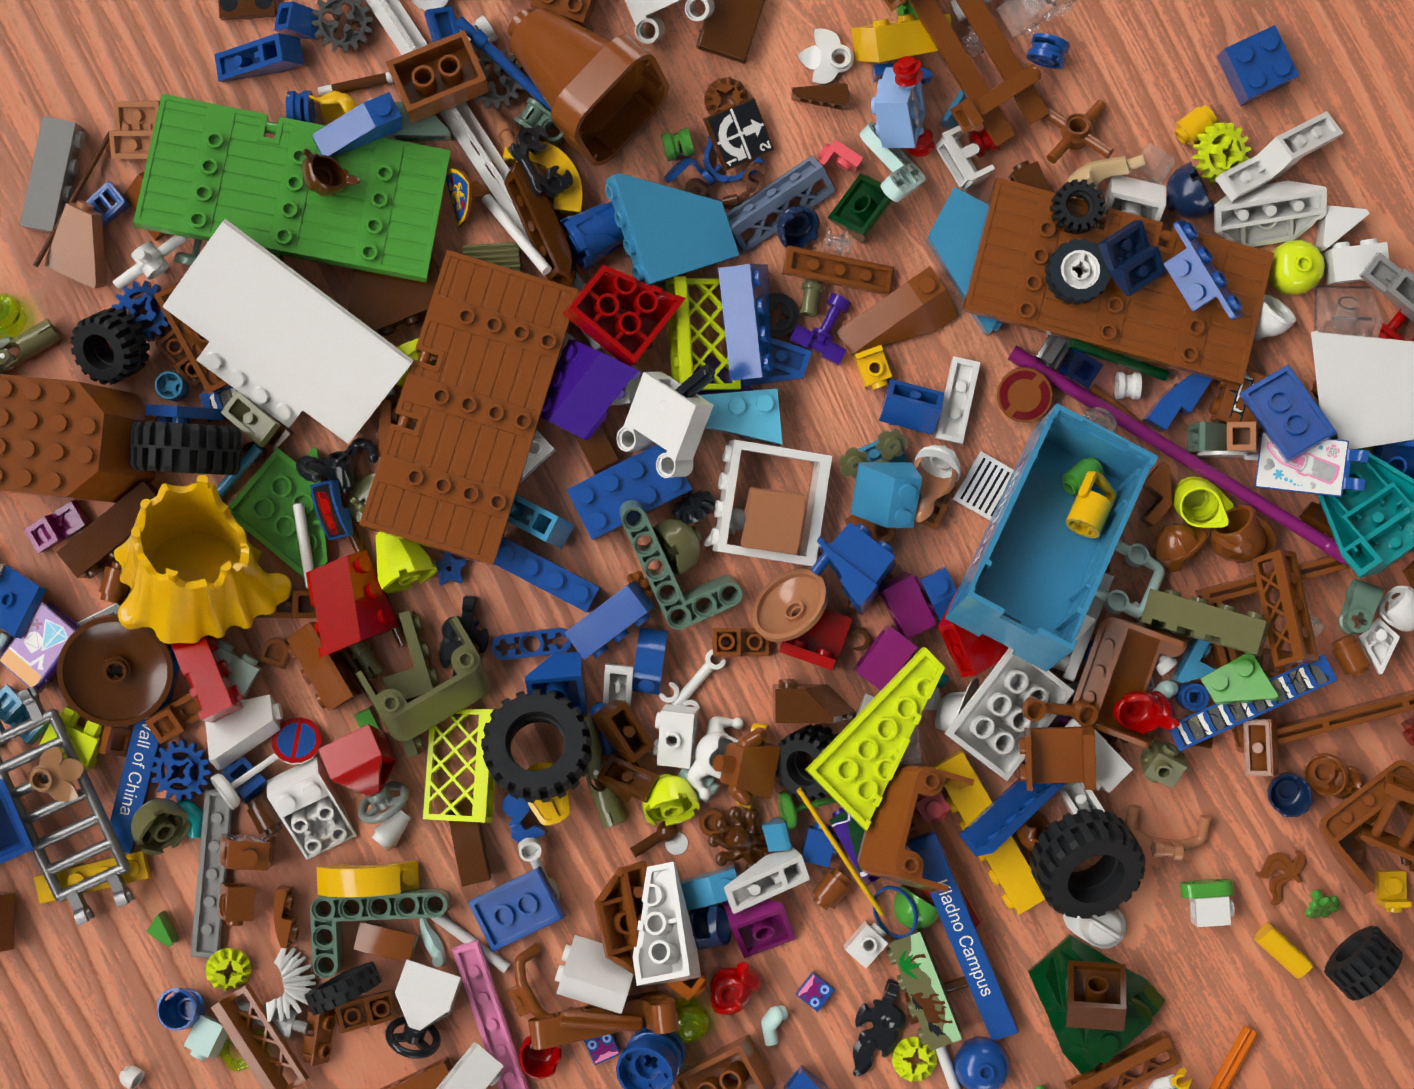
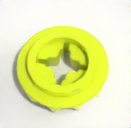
M235 948L221 949L215 952L207 961L205 968L207 980H209L214 988H221L225 992L233 988L237 990L240 985L247 983L248 977L251 974V962L248 956L241 950ZM229 961H231L232 969L236 972H231L230 976L226 978L224 971L221 970H225L227 965H229Z
M912 1036L901 1040L896 1045L892 1054V1063L895 1071L901 1078L910 1082L923 1081L929 1075H932L937 1065V1056L935 1049L930 1051L928 1044L923 1045L920 1037ZM916 1048H918L919 1058L926 1062L917 1063L914 1070H912L911 1062L905 1058L913 1057Z

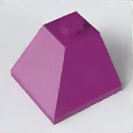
M766 899L733 914L728 900L723 902L731 929L744 958L796 939L782 903Z

